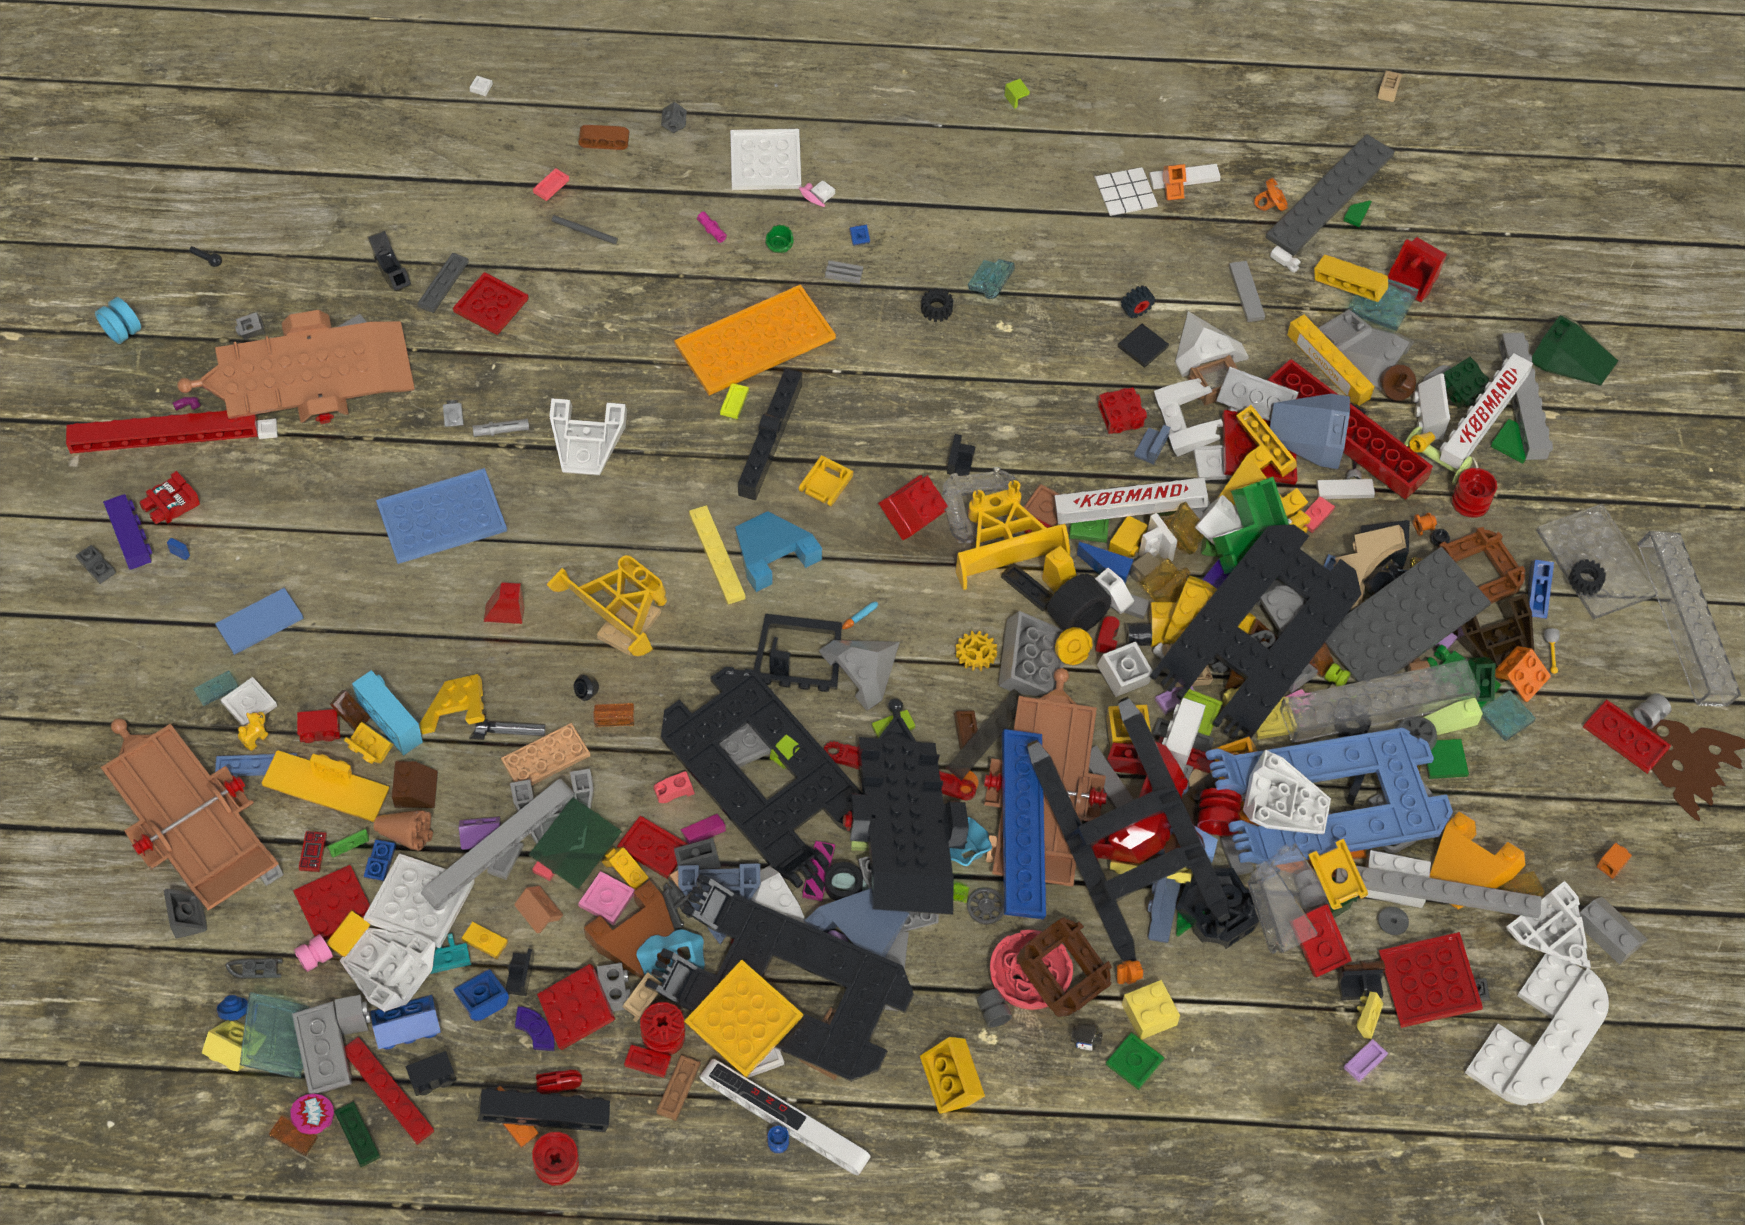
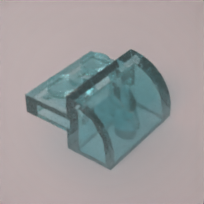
M998 259L996 263L983 260L968 283V287L970 290L985 293L987 299H994L999 295L1012 275L1015 265L1013 262Z

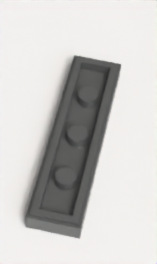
M452 252L417 303L418 307L434 313L469 263L468 258Z

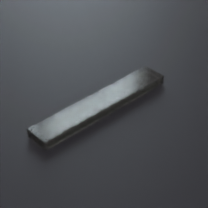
M1015 689L1012 690L946 767L947 770L961 781L998 739L1003 730L1016 718L1018 698L1023 696Z

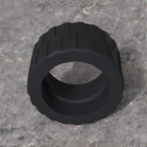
M1085 573L1073 577L1059 587L1048 603L1047 612L1063 631L1072 627H1078L1087 632L1106 615L1112 600L1111 596L1091 574Z

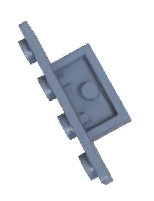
M1165 877L1153 883L1152 894H1155L1154 900L1149 901L1148 912H1151L1152 915L1148 935L1149 940L1169 942L1181 885L1175 879Z

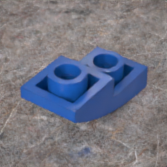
M375 839L371 857H368L364 878L379 881L385 880L395 852V843Z

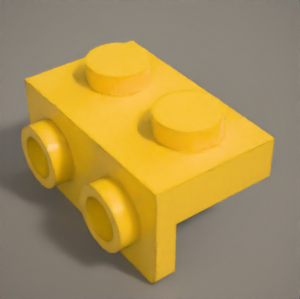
M364 722L359 724L351 738L346 737L344 739L349 744L348 748L355 753H362V758L371 764L373 762L381 764L394 743Z

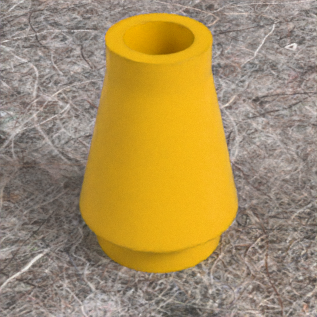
M1432 432L1414 435L1409 443L1410 448L1414 452H1424L1435 440V435Z

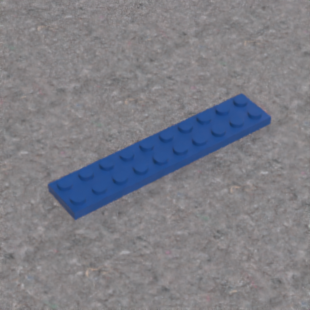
M1004 729L1002 732L1004 915L1044 920L1046 917L1044 793L1032 766L1027 748L1028 744L1035 740H1038L1042 745V734Z

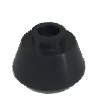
M582 674L576 678L574 692L580 700L588 701L598 693L599 684L594 677Z

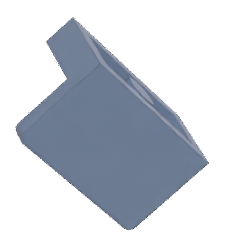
M1163 425L1160 432L1148 428L1134 456L1154 464L1169 437L1171 427Z

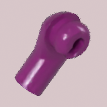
M183 397L172 402L176 411L188 405L191 406L192 410L201 406L197 397Z

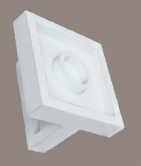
M1155 513L1150 516L1147 533L1142 536L1139 556L1142 557L1147 552H1150L1155 557L1159 553L1165 563L1168 564L1173 561L1177 539L1160 516Z

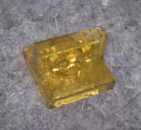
M1187 502L1179 505L1176 513L1161 519L1177 539V548L1179 550L1185 549L1191 555L1196 552L1204 535L1195 528L1200 519Z
M1166 558L1140 583L1155 602H1176L1181 596L1187 581L1186 577L1191 572L1187 567L1177 569L1171 560Z

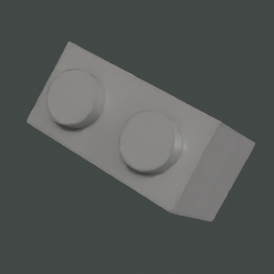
M360 995L335 999L337 1020L343 1035L368 1031L367 1023L371 1022L370 1011L368 1010L367 1003L362 1002Z

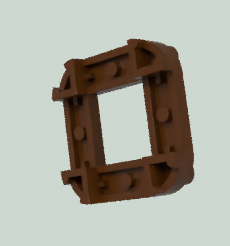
M1065 917L1059 919L1023 945L1016 958L1023 972L1057 1017L1072 1015L1112 984L1110 982V969H1112L1110 962L1108 961L1105 964L1102 962L1080 931L1084 926L1079 921L1075 923ZM1062 943H1064L1087 976L1066 993L1041 960Z

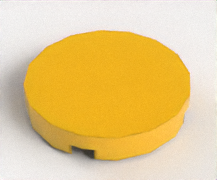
M1072 627L1066 629L1056 640L1055 652L1057 657L1063 663L1069 665L1082 663L1088 658L1090 649L1092 650V638L1089 633L1081 628Z

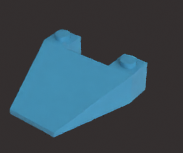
M769 511L735 527L746 578L755 592L773 584L772 571L767 564L793 551L805 568L822 560V547L813 534Z

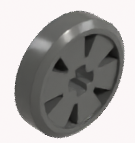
M1418 716L1408 717L1400 721L1394 728H1405L1410 731L1409 734L1412 736L1418 734L1416 738H1422L1427 741L1430 750L1436 745V727L1426 718Z

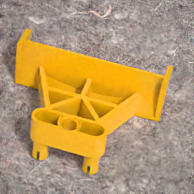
M1013 480V485L1012 481H1010L1008 489L989 495H985L982 490H977L978 492L975 490L973 492V499L969 503L968 518L972 522H978L976 548L959 552L956 564V575L963 590L967 589V576L1046 555L1059 546L1070 555V543L1065 523L1046 528L1020 505L1021 493L1019 490L1021 485L1017 480ZM1009 514L1005 524L996 519L997 517ZM1028 529H1031L1033 531L1032 533L1024 534L1014 538L1012 536V534L1018 533ZM999 537H1004L1005 539L1003 541L995 542L980 547L981 542L989 541Z
M628 555L622 556L618 560L619 569L580 587L569 579L563 568L547 583V586L555 592L567 589L572 590L603 619L634 640L628 647V651L633 656H642L653 650L647 635L644 632L641 634L652 601L654 600L658 606L666 604V590L662 581L633 557ZM641 576H645L644 579L639 580ZM625 579L641 591L625 594ZM617 583V591L610 586ZM604 590L614 600L605 608L590 595ZM641 603L639 609L633 604ZM622 606L636 616L632 629L615 616Z

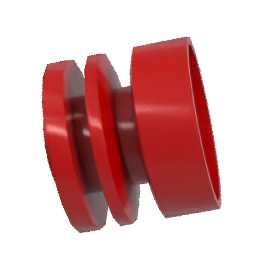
M1470 468L1463 471L1451 498L1455 510L1461 515L1471 518L1485 515L1498 488L1496 479L1491 473L1481 468Z
M1216 788L1203 790L1200 793L1199 808L1201 811L1198 813L1197 827L1208 834L1217 836H1229L1238 833L1239 831L1231 832L1228 824L1240 821L1239 813L1241 812L1242 796L1229 789L1217 790Z
M658 1002L650 1005L643 1012L640 1019V1029L644 1047L669 1056L676 1054L685 1042V1023L682 1012L675 1005L668 1002Z
M549 1132L541 1136L535 1143L532 1150V1160L537 1177L542 1182L551 1186H560L570 1182L579 1168L578 1149L574 1140L561 1132ZM557 1159H560V1164H552V1160L556 1161Z

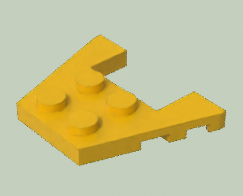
M478 674L444 682L419 723L421 735L435 732L439 716L468 710L465 718L468 724L479 723L485 720V716L482 714L484 704L481 702V697L483 696L482 679Z

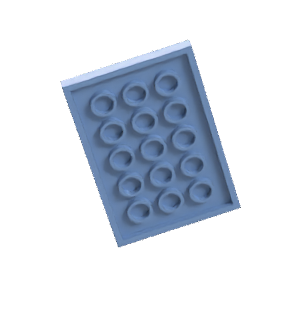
M485 468L376 500L397 564L507 532L506 524Z

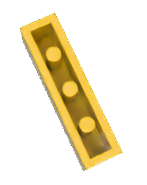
M1325 254L1314 268L1315 281L1379 302L1388 289L1387 275Z
M1252 405L1236 415L1239 424L1258 447L1262 444L1273 457L1270 463L1282 477L1297 467L1294 457Z

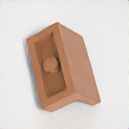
M540 886L527 887L514 904L536 933H541L549 922L559 921L563 916L562 912Z

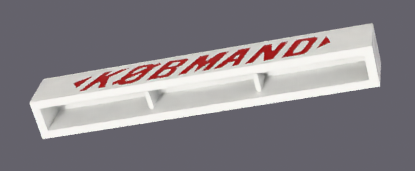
M1514 353L1510 359H1505L1501 367L1502 370H1497L1493 377V382H1488L1486 385L1485 393L1479 394L1475 402L1476 405L1469 408L1466 414L1467 417L1462 418L1458 424V429L1451 432L1448 443L1444 442L1441 446V461L1456 469L1460 468L1530 374L1532 362Z
M1205 478L1055 495L1057 521L1059 525L1208 507Z

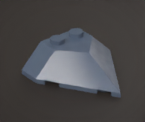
M740 864V869L699 870V865L678 866V886L685 896L692 892L693 887H698L696 882L699 874L713 879L731 892L751 900L761 885L760 864ZM701 884L703 891L708 892L710 887ZM694 894V896H696V897L701 898L702 900H704L703 897H701V896H699V895H697V894ZM690 902L693 908L698 911L701 905ZM707 927L721 945L726 936Z

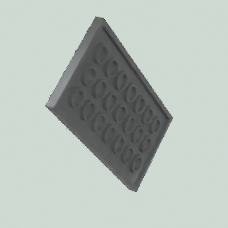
M1440 547L1345 615L1325 641V645L1342 665L1351 672L1353 678L1368 694L1491 605V602L1449 554Z

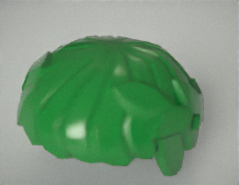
M785 225L773 226L766 235L765 243L771 251L785 253L793 245V233Z

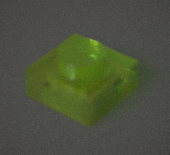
M955 883L953 901L967 903L969 887Z

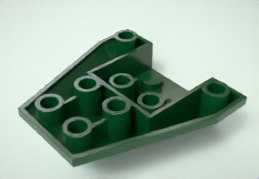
M1560 315L1532 356L1533 365L1544 371L1600 386L1619 361L1580 323L1565 315Z

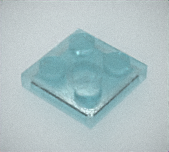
M1510 690L1481 709L1482 717L1504 741H1507L1534 723L1536 719Z

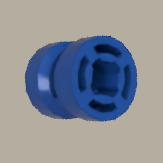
M774 1126L768 1132V1147L774 1153H783L789 1146V1133L783 1126Z

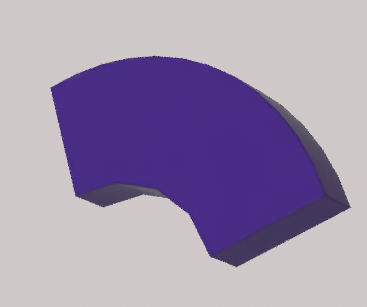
M518 1006L515 1028L523 1030L531 1037L533 1050L554 1051V1036L548 1023L534 1010Z

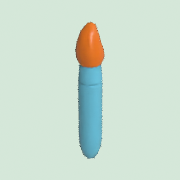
M878 602L870 603L851 617V619H847L842 629L851 628L855 623L875 610Z

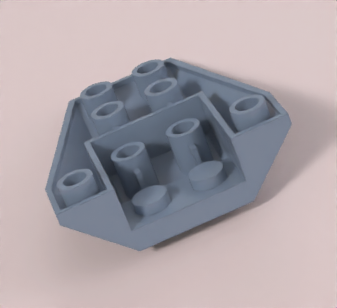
M1326 394L1273 403L1270 429L1287 450L1320 467L1338 469L1345 446L1350 415V397Z

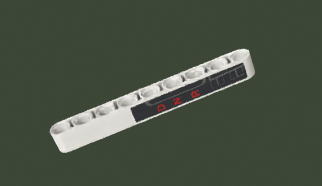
M711 1059L700 1075V1079L711 1088L770 1124L783 1126L787 1129L790 1136L854 1175H859L870 1159L869 1153L715 1059Z

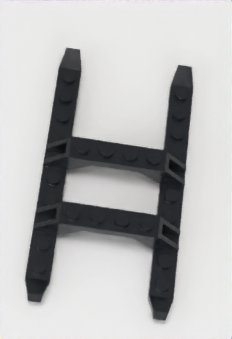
M1127 696L1118 700L1122 721L1149 777L1152 792L1083 824L1078 817L1052 757L1038 740L1029 743L1027 748L1032 766L1115 950L1123 961H1137L1135 940L1117 903L1131 893L1165 877L1191 868L1203 897L1216 918L1223 922L1230 918L1227 895L1144 716ZM1165 813L1181 848L1167 852L1107 881L1092 846L1135 823Z

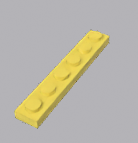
M707 505L690 510L689 516L727 605L744 600L745 593Z

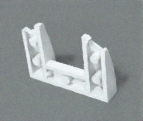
M1199 378L1172 384L1154 391L1166 426L1171 427L1168 436L1177 457L1221 438L1220 435L1216 434L1217 427H1223L1221 419L1187 428L1180 405L1212 392L1209 386L1204 387L1200 384L1202 381Z

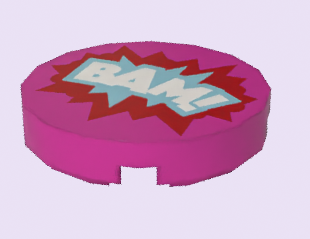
M306 1094L293 1103L290 1110L291 1123L301 1133L318 1134L331 1125L334 1118L333 1105L323 1095Z

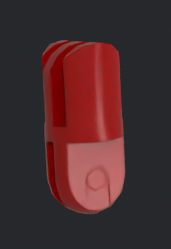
M578 1070L536 1074L537 1092L544 1095L576 1089L582 1084V1074Z

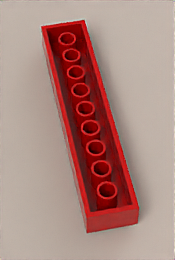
M1292 359L1267 380L1299 392L1296 399L1337 394ZM1350 404V415L1343 453L1406 500L1429 479L1433 466Z

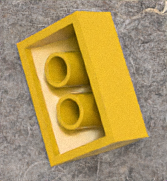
M1151 602L1149 610V623L1152 626L1151 647H1156L1159 643L1174 644L1165 641L1164 638L1177 603Z
M948 1037L920 1055L939 1114L970 1106L985 1097L966 1039Z

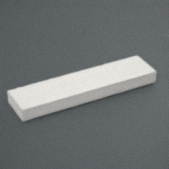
M1217 164L1185 168L1187 182H1183V185L1220 181L1221 176ZM1163 171L1150 172L1149 178L1153 189L1165 188Z

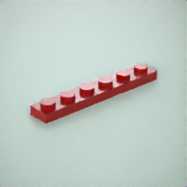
M359 1037L344 1047L348 1061L416 1145L434 1133L432 1126Z

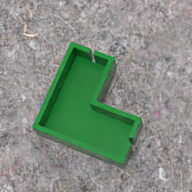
M1274 477L1266 478L1231 491L1243 527L1213 538L1217 553L1222 555L1219 559L1224 574L1231 573L1268 526L1289 525Z

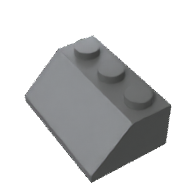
M1603 897L1593 900L1580 912L1584 932L1619 965L1648 940Z

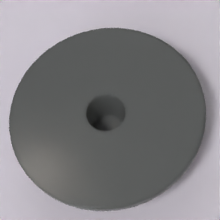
M1387 907L1379 914V925L1388 934L1400 935L1409 926L1408 916L1400 908Z

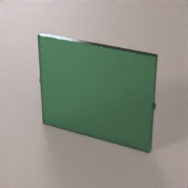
M572 797L530 852L529 856L579 890L622 831L602 818L599 813H595Z

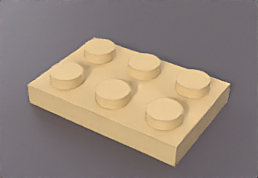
M641 603L633 604V605L636 606V607L639 609ZM651 604L641 634L642 632L647 633L661 614V609ZM622 606L615 616L632 629L636 616ZM606 621L597 633V638L630 655L628 647L634 640Z

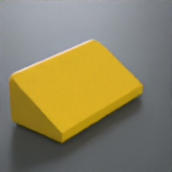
M350 911L326 942L327 946L340 956L346 957L368 929L370 923L364 921L363 918L353 911Z

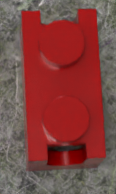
M334 709L297 712V734L300 735V742H330L340 739L339 714Z

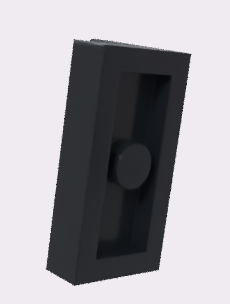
M774 637L770 653V674L790 676L791 653L778 651V637Z

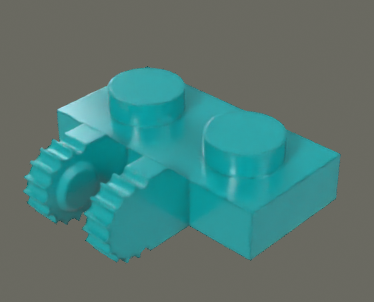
M449 933L447 939L450 947L442 948L441 946V948L437 947V950L434 951L433 967L430 974L471 965L467 943L455 945L453 934Z

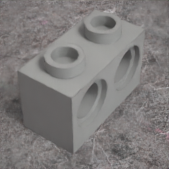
M622 963L597 966L598 978L612 1012L626 1010L622 1006L630 996V989H625V983L629 982L627 970H623ZM611 976L618 977L616 980H609ZM613 995L621 996L617 1000L611 998Z

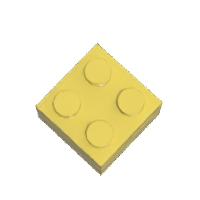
M1162 980L1125 994L1123 997L1122 1006L1137 1036L1141 1040L1177 1026L1180 1014Z

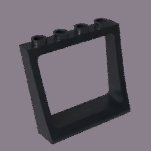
M765 614L754 671L767 685H771V682L779 683L780 687L786 688L791 687V684L799 685L798 688L803 690H810V687H818V691L829 692V689L837 690L839 664L837 662L833 664L832 679L830 681L766 674L760 671L771 628L835 635V640H841L842 622Z

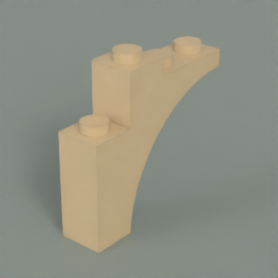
M1400 525L1354 535L1353 548L1355 553L1335 558L1336 564L1342 559L1357 572L1362 595L1352 606L1351 611L1363 603L1366 587L1364 581L1375 568L1389 555L1406 548L1404 530Z

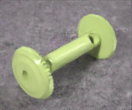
M1416 427L1404 443L1407 447L1410 448L1409 443L1414 435L1421 434L1422 427ZM1431 445L1424 452H1421L1456 473L1452 481L1453 485L1457 484L1461 473L1466 469H1470L1472 464V457L1468 456L1460 468L1456 469L1441 461L1442 452Z

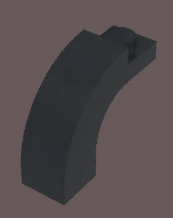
M383 230L368 236L374 259L390 288L396 291L410 285L411 282L405 267L401 266L398 262L386 232Z

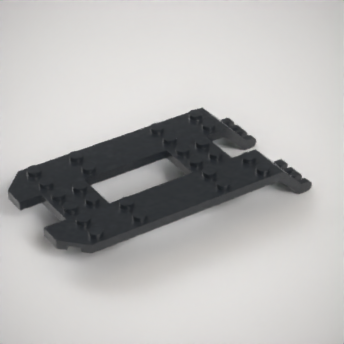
M1294 524L1272 525L1266 528L1149 676L1151 679L1156 680L1161 671L1168 674L1160 683L1162 687L1172 677L1174 680L1167 688L1169 692L1175 688L1177 682L1184 686L1176 694L1179 700L1185 696L1214 656L1242 676L1245 682L1212 724L1217 728L1221 725L1224 718L1229 720L1231 723L1223 730V733L1226 735L1234 725L1237 726L1229 737L1232 740L1239 734L1240 729L1247 734L1243 738L1253 737L1362 595L1356 570L1342 559L1337 562L1331 571L1300 549L1309 535ZM1278 578L1308 601L1269 650L1238 626L1275 579Z
M724 667L710 677V681L720 691V694L694 713H691L680 699L664 710L661 740L768 865L778 871L783 878L791 881L796 888H799L803 885V881L796 873L800 872L806 880H810L812 878L811 873L813 875L819 873L818 868L812 861L816 860L822 868L827 867L829 861L821 852L806 845L794 831L822 810L839 828L847 831L846 827L843 826L844 815H847L848 811H851L852 815L853 812L852 803L846 802V798L851 793H863L754 670H737L734 667ZM747 723L769 749L778 755L777 758L796 778L768 800L719 745V743ZM786 734L799 744L794 747L793 756L789 760L776 747V744Z
M699 874L697 882L710 888L708 892H705L698 887H693L691 891L703 897L704 900L689 894L688 900L701 906L697 911L688 905H684L681 912L693 917L713 931L734 939L718 974L715 975L695 966L676 953L663 948L660 955L663 958L672 960L673 963L669 967L660 961H656L655 966L668 973L666 975L652 969L651 974L664 981L660 986L654 981L647 980L645 987L660 994L674 1004L693 1012L741 960L763 978L772 958L776 957L847 989L830 1025L803 1013V1017L774 1048L850 1082L878 1072L888 1051L870 1043V1039L886 1006L906 1013L914 996L903 965L739 896L713 879Z

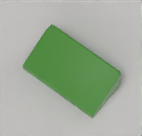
M361 829L327 845L331 857L334 858L368 842L366 829Z

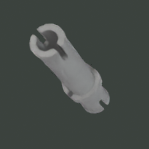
M528 418L499 423L489 422V424L472 425L474 437L494 436V434L529 430Z

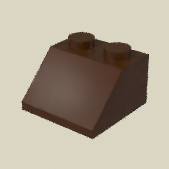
M395 761L392 788L394 807L435 808L438 771L416 761Z

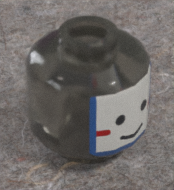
M1079 1022L1077 1026L1073 1027L1071 1042L1075 1043L1076 1048L1094 1051L1097 1044H1102L1103 1032H1099L1097 1024Z

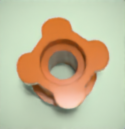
M1426 513L1421 517L1419 514H1416L1412 521L1419 536L1423 535V531H1433L1437 525V520L1431 513Z

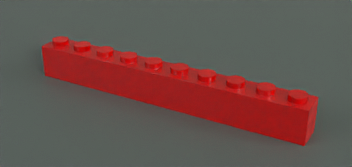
M227 410L104 422L75 423L66 425V445L70 454L258 437L257 414L229 419Z

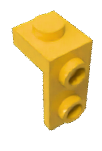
M624 847L611 848L605 853L606 858L601 861L606 868L613 867L628 886L635 890L648 879L646 873Z

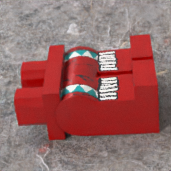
M177 471L172 473L171 478L164 483L145 491L147 497L139 502L144 512L155 509L149 513L150 518L155 524L163 520L168 524L172 522V519L200 505L197 493Z

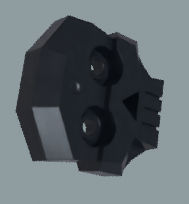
M1214 868L1226 895L1233 898L1232 900L1228 899L1230 918L1223 922L1216 918L1208 907L1195 878L1191 882L1186 883L1176 909L1194 927L1193 933L1202 943H1218L1227 949L1255 930L1259 923L1261 901L1251 889L1245 888L1234 868ZM1203 911H1207L1209 915H1205Z

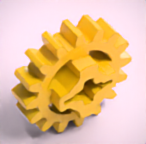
M971 631L970 636L965 633L963 639L959 638L958 644H956V658H959V664L965 663L964 668L967 669L971 666L972 671H974L978 667L982 671L983 666L989 668L990 663L994 664L997 657V644H994V638L988 639L987 633L984 636L981 635V631H978L977 634Z

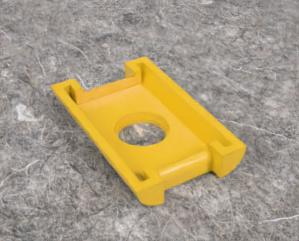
M1344 839L1335 842L1337 848L1319 855L1317 851L1308 854L1333 910L1342 908L1341 903L1356 896H1360L1362 899L1368 895V891ZM1337 868L1345 869L1348 874L1346 881L1340 884L1332 880V873Z

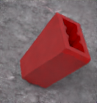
M500 583L486 603L484 622L523 623L525 607L521 583Z

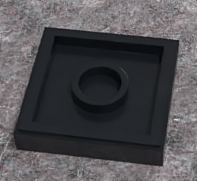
M1143 323L1118 343L1119 349L1144 368L1169 346V343Z

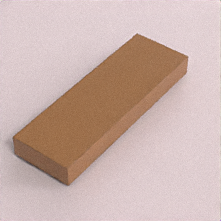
M681 1055L657 1108V1114L677 1121L699 1071L701 1062Z

